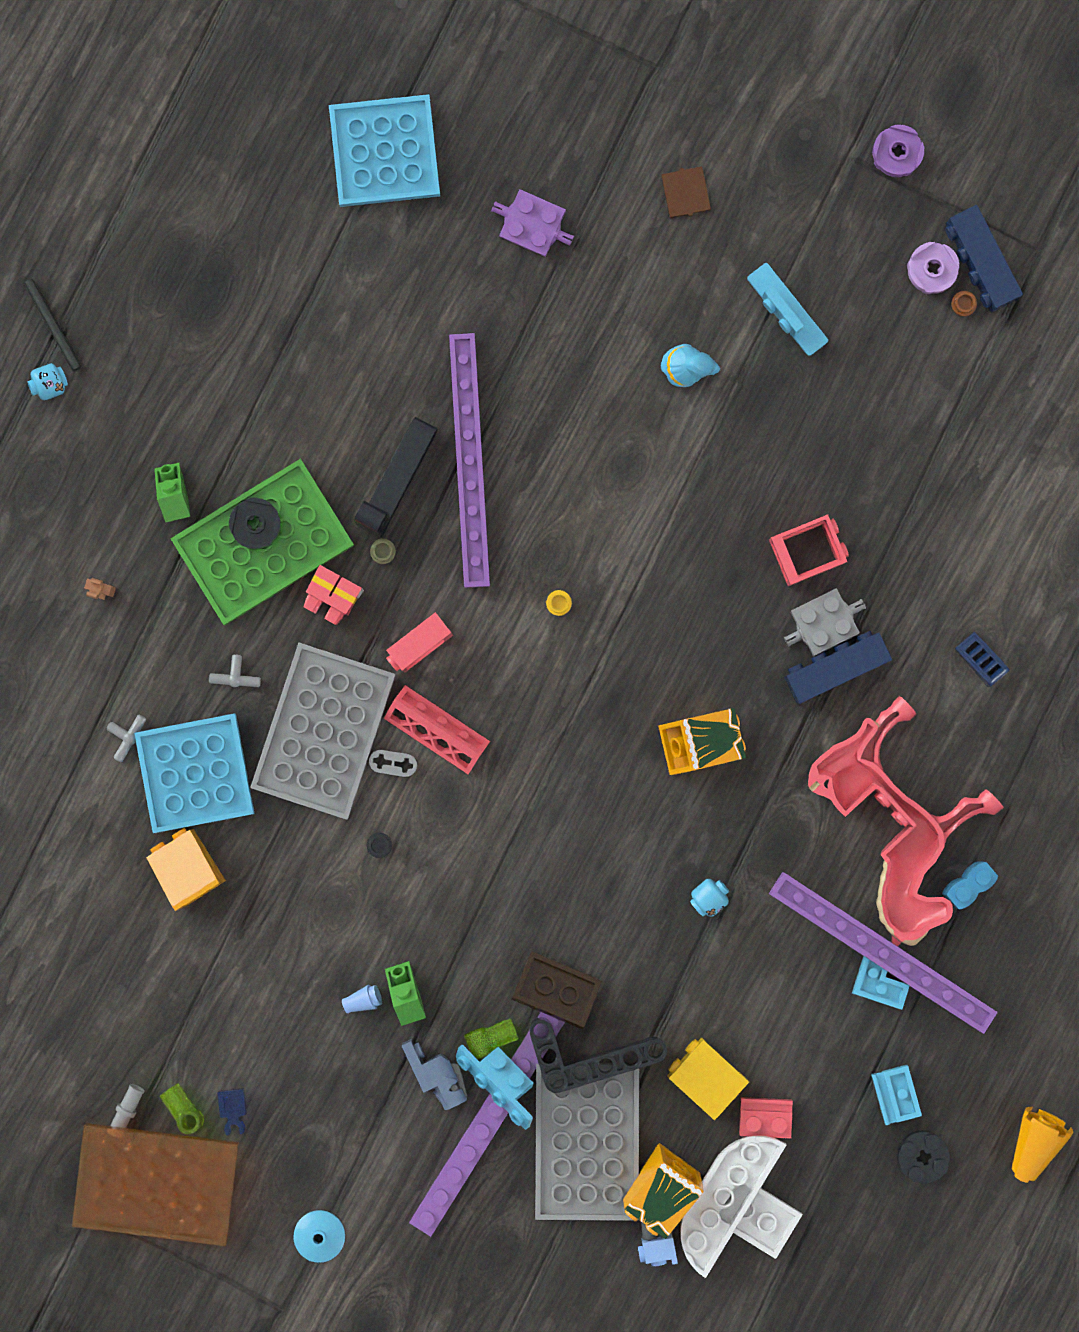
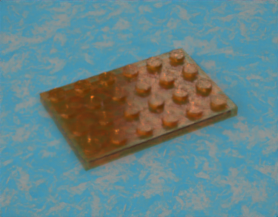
M86 1123L83 1130L72 1227L226 1246L239 1142Z

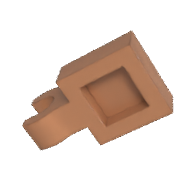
M95 578L87 579L84 587L89 590L86 594L87 597L105 600L106 595L113 597L116 590L115 587L104 584L102 580Z

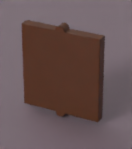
M702 166L686 170L680 168L676 172L661 174L670 218L684 215L691 217L694 213L711 210Z

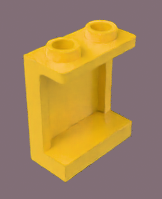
M700 1038L699 1041L694 1039L685 1049L687 1054L681 1060L677 1058L669 1066L668 1070L670 1073L667 1076L712 1119L716 1120L749 1081L703 1038Z

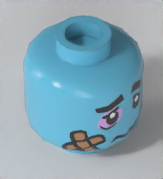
M52 363L32 370L31 380L27 381L32 395L38 394L42 400H48L63 394L65 386L68 385L62 368L56 367Z
M706 879L692 891L693 899L690 902L702 916L713 917L728 905L729 900L726 894L729 890L720 880L715 882L712 879Z

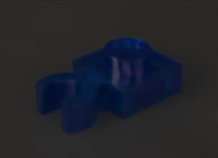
M244 1088L218 1091L220 1118H228V1122L224 1127L226 1136L231 1134L230 1127L233 1124L237 1125L239 1133L243 1134L245 1124L240 1119V1116L247 1114Z

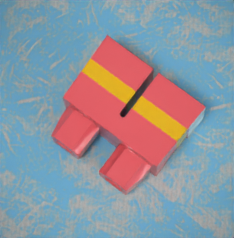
M319 565L306 591L308 596L304 608L316 614L324 602L331 606L324 619L338 625L344 615H349L352 607L364 590Z

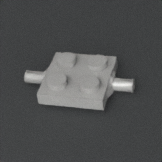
M836 588L791 610V614L796 622L797 631L784 637L785 642L788 641L786 644L789 647L802 640L809 647L813 657L859 635L860 632L854 623L853 614L866 609V606L863 604L862 599L848 606L842 600Z

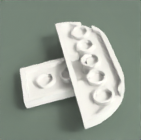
M768 1136L745 1137L723 1149L702 1180L704 1192L682 1218L680 1227L681 1243L685 1255L693 1268L703 1277H707L733 1233L775 1259L779 1255L803 1214L762 1189L761 1186L786 1147V1143Z

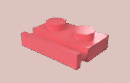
M741 1097L740 1136L791 1138L792 1100Z

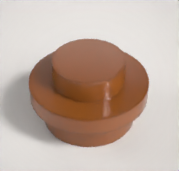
M960 291L953 297L951 306L957 315L966 317L976 310L977 299L969 291Z

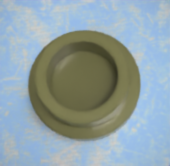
M378 539L372 544L370 554L375 562L387 564L394 559L396 549L390 540Z

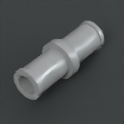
M135 1084L129 1085L122 1102L116 1107L117 1113L108 1128L110 1134L120 1138L123 1137L130 1119L134 1118L137 1113L135 1109L142 1094H144L143 1088Z

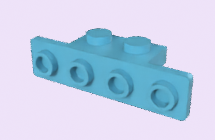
M764 263L747 277L749 283L764 300L765 308L771 314L774 313L780 320L778 323L787 334L790 333L808 356L814 354L828 342L827 337L768 263Z
M461 1045L456 1054L459 1066L465 1071L468 1070L474 1076L477 1085L482 1089H486L499 1107L506 1109L511 1120L516 1125H521L525 1130L529 1128L533 1117L517 1100L532 1088L533 1082L499 1047L479 1062L464 1045Z

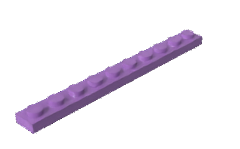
M475 333L449 335L464 588L490 587Z
M784 872L781 873L769 892L771 896L984 1034L996 1016L997 1011Z
M542 1012L538 1015V1017L547 1018L551 1022L555 1036H557L565 1022ZM542 1023L534 1027V1033L540 1037L545 1036L549 1031L548 1027ZM530 1030L511 1058L529 1079L536 1069V1064H539L530 1037ZM548 1049L543 1050V1052L541 1053L542 1058L544 1057ZM490 1093L409 1221L410 1224L430 1237L508 1114L504 1107H499L493 1101Z

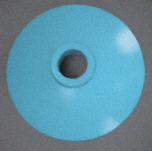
M316 1210L305 1214L298 1221L294 1230L296 1249L304 1258L312 1262H326L333 1259L339 1254L345 1242L343 1224L334 1214L328 1211ZM321 1234L323 1236V1241L319 1243L314 1240V1235Z

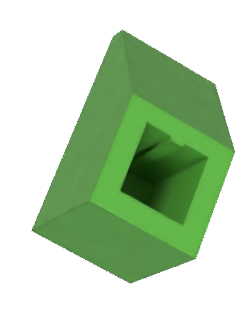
M167 464L155 468L157 500L165 522L190 517L189 500L180 464Z
M408 961L385 969L393 1007L401 1026L426 1018L410 962Z

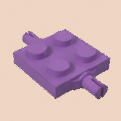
M520 189L515 201L509 207L496 201L494 203L495 207H492V212L505 217L504 226L499 235L500 238L544 257L547 256L550 246L556 240L569 246L572 243L570 240H573L574 236L561 231V221L566 212L564 208Z

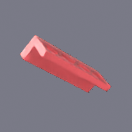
M406 685L394 699L384 717L385 720L467 774L470 773L490 742ZM395 709L404 713L406 720H401L393 714ZM416 725L425 727L427 734L419 732ZM437 739L446 741L449 748L439 745ZM458 753H464L472 760L468 764L460 759Z

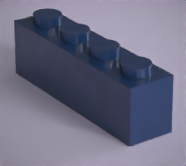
M975 205L949 218L946 222L947 227H945L946 234L951 241H955L958 247L957 255L963 264L966 263L970 271L968 276L974 286H978L983 306L989 308L992 313L1018 300L1023 293L979 207Z
M868 631L858 636L859 642L853 645H849L847 641L834 647L836 653L826 656L824 652L811 658L813 663L806 667H803L802 663L788 669L790 674L784 678L796 703L800 704L891 661L892 658L880 633L878 632L873 635L871 631Z

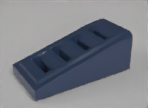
M975 632L955 648L987 687L994 685L1010 671L1004 662ZM976 642L978 646L968 654L965 650ZM983 650L984 654L974 661L972 657ZM989 658L991 662L982 669L979 665ZM996 666L998 670L989 677L986 673Z

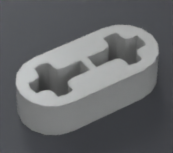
M377 750L369 758L371 769L378 773L409 777L416 772L418 767L416 759L412 755ZM380 754H384V759L391 760L392 764L383 765L382 769H379L378 764L374 763V758H379ZM405 758H409V763L413 764V768L408 769L407 773H404L402 767L395 766V761L404 762Z

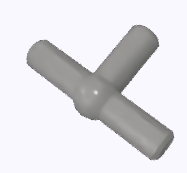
M232 655L230 675L211 673L209 675V683L225 684L231 687H260L261 678L240 676L242 656Z
M137 715L129 731L114 722L108 724L107 731L123 740L114 755L116 761L123 762L131 746L136 743L134 733L140 732L146 722L144 716Z

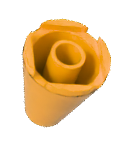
M1027 1107L1023 1113L1011 1168L1015 1173L1014 1176L1025 1183H1028L1029 1180L1035 1181L1073 1134L1071 1127L1069 1130L1064 1128L1066 1123L1063 1120L1039 1109L1038 1113L1031 1112L1033 1107Z

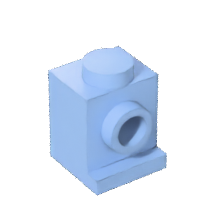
M672 1233L666 1239L661 1235L653 1240L642 1239L643 1246L638 1247L640 1262L646 1261V1264L651 1263L652 1266H661L667 1263L666 1260H671L672 1264H678Z

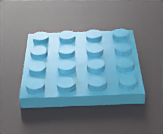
M429 94L329 105L340 207L440 196Z
M236 714L134 733L153 833L255 814Z

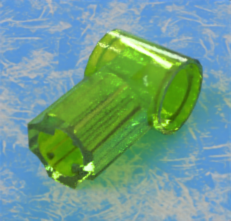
M511 1018L488 1028L481 1027L464 1035L470 1053L476 1059L490 1054L497 1047L519 1039Z
M179 1083L159 1096L176 1120L177 1127L182 1133L192 1134L203 1126L204 1116L202 1112L196 1109ZM187 1115L195 1117L196 1125L194 1128L186 1125L185 1117Z

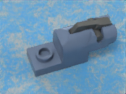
M410 1039L402 1044V1048L423 1093L434 1088L435 1091L433 1093L442 1104L444 1110L451 1109L467 1100V1091L459 1064L450 1063V1060L442 1053L422 1061L425 1055L419 1042L415 1044L413 1039Z

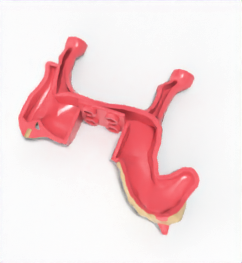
M900 696L893 701V704L888 709L880 713L876 721L866 718L855 735L833 745L812 764L808 779L809 789L818 795L830 799L845 817L869 794L875 791V799L883 807H890L894 811L891 816L901 826H905L881 851L880 855L884 859V869L880 876L876 901L879 919L892 935L891 943L897 947L901 942L910 946L916 945L927 935L930 929L948 922L952 917L953 906L948 899L944 897H925L917 894L924 874L936 863L944 849L947 837L970 817L979 813L995 815L1004 808L998 799L986 789L978 798L964 797L948 814L934 816L908 798L893 784L882 768L879 758L880 746L884 737L894 725L901 721L911 720L916 715L914 709ZM829 779L828 789H827V788L824 786V782Z

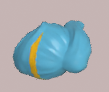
M682 344L670 349L663 356L661 362V370L667 376L668 381L677 387L692 386L701 378L707 375H714L720 371V367L710 355L700 352L689 344Z

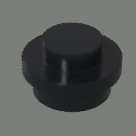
M375 833L367 840V850L371 856L383 858L391 852L392 841L384 833Z

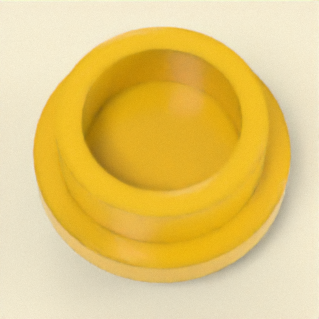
M557 590L548 596L546 605L550 613L562 616L569 612L572 601L566 592Z

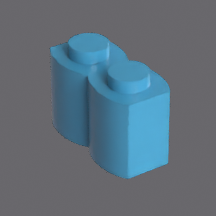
M975 862L966 868L961 878L951 881L944 888L942 894L951 901L954 908H966L975 901L978 893L984 892L994 885L998 875L987 862Z

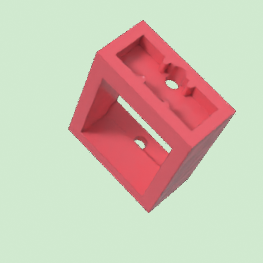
M828 515L769 539L787 586L847 562L846 557L849 556L847 548L843 542H839L836 535L839 533L838 526L834 519L830 520ZM822 526L836 560L797 575L784 540Z
M435 612L388 648L386 651L390 655L386 659L396 671L401 669L403 672H407L453 635Z

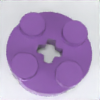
M894 125L882 131L876 138L872 151L876 168L892 177L910 175L918 168L924 156V145L917 136L918 133L905 125ZM897 145L902 146L901 150L905 152V155L896 157L892 152V148L895 149Z

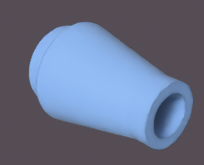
M367 985L349 997L342 999V1004L346 1013L377 1009V1006L382 1005V997L376 985Z

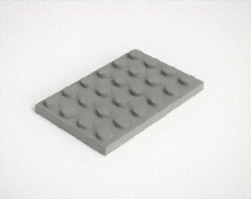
M298 643L250 788L348 820L396 674Z
M613 1063L598 1064L599 1069L602 1071H608L613 1066ZM536 1064L535 1220H632L625 1213L623 1199L639 1175V1069L561 1093H553L546 1088L539 1064ZM578 1066L573 1074L575 1077L582 1079L588 1075V1069L584 1066ZM557 1073L549 1077V1082L553 1086L561 1085L564 1080Z

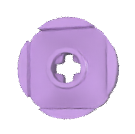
M925 243L913 252L907 264L909 279L918 290L925 294L944 292L956 281L959 259L956 253L945 244ZM929 262L933 265L939 264L938 274L928 272Z

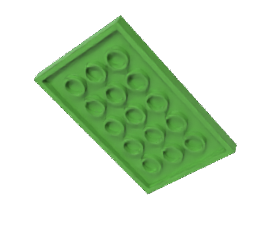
M301 459L171 538V541L223 625H227L313 572L319 565L326 564L355 546ZM249 498H261L268 501L278 511L281 519V530L271 546L262 549H248L234 539L229 528V518L232 510L237 505ZM254 517V520H249L248 525L252 526L253 531H256L258 527L262 526V523L259 522V517Z

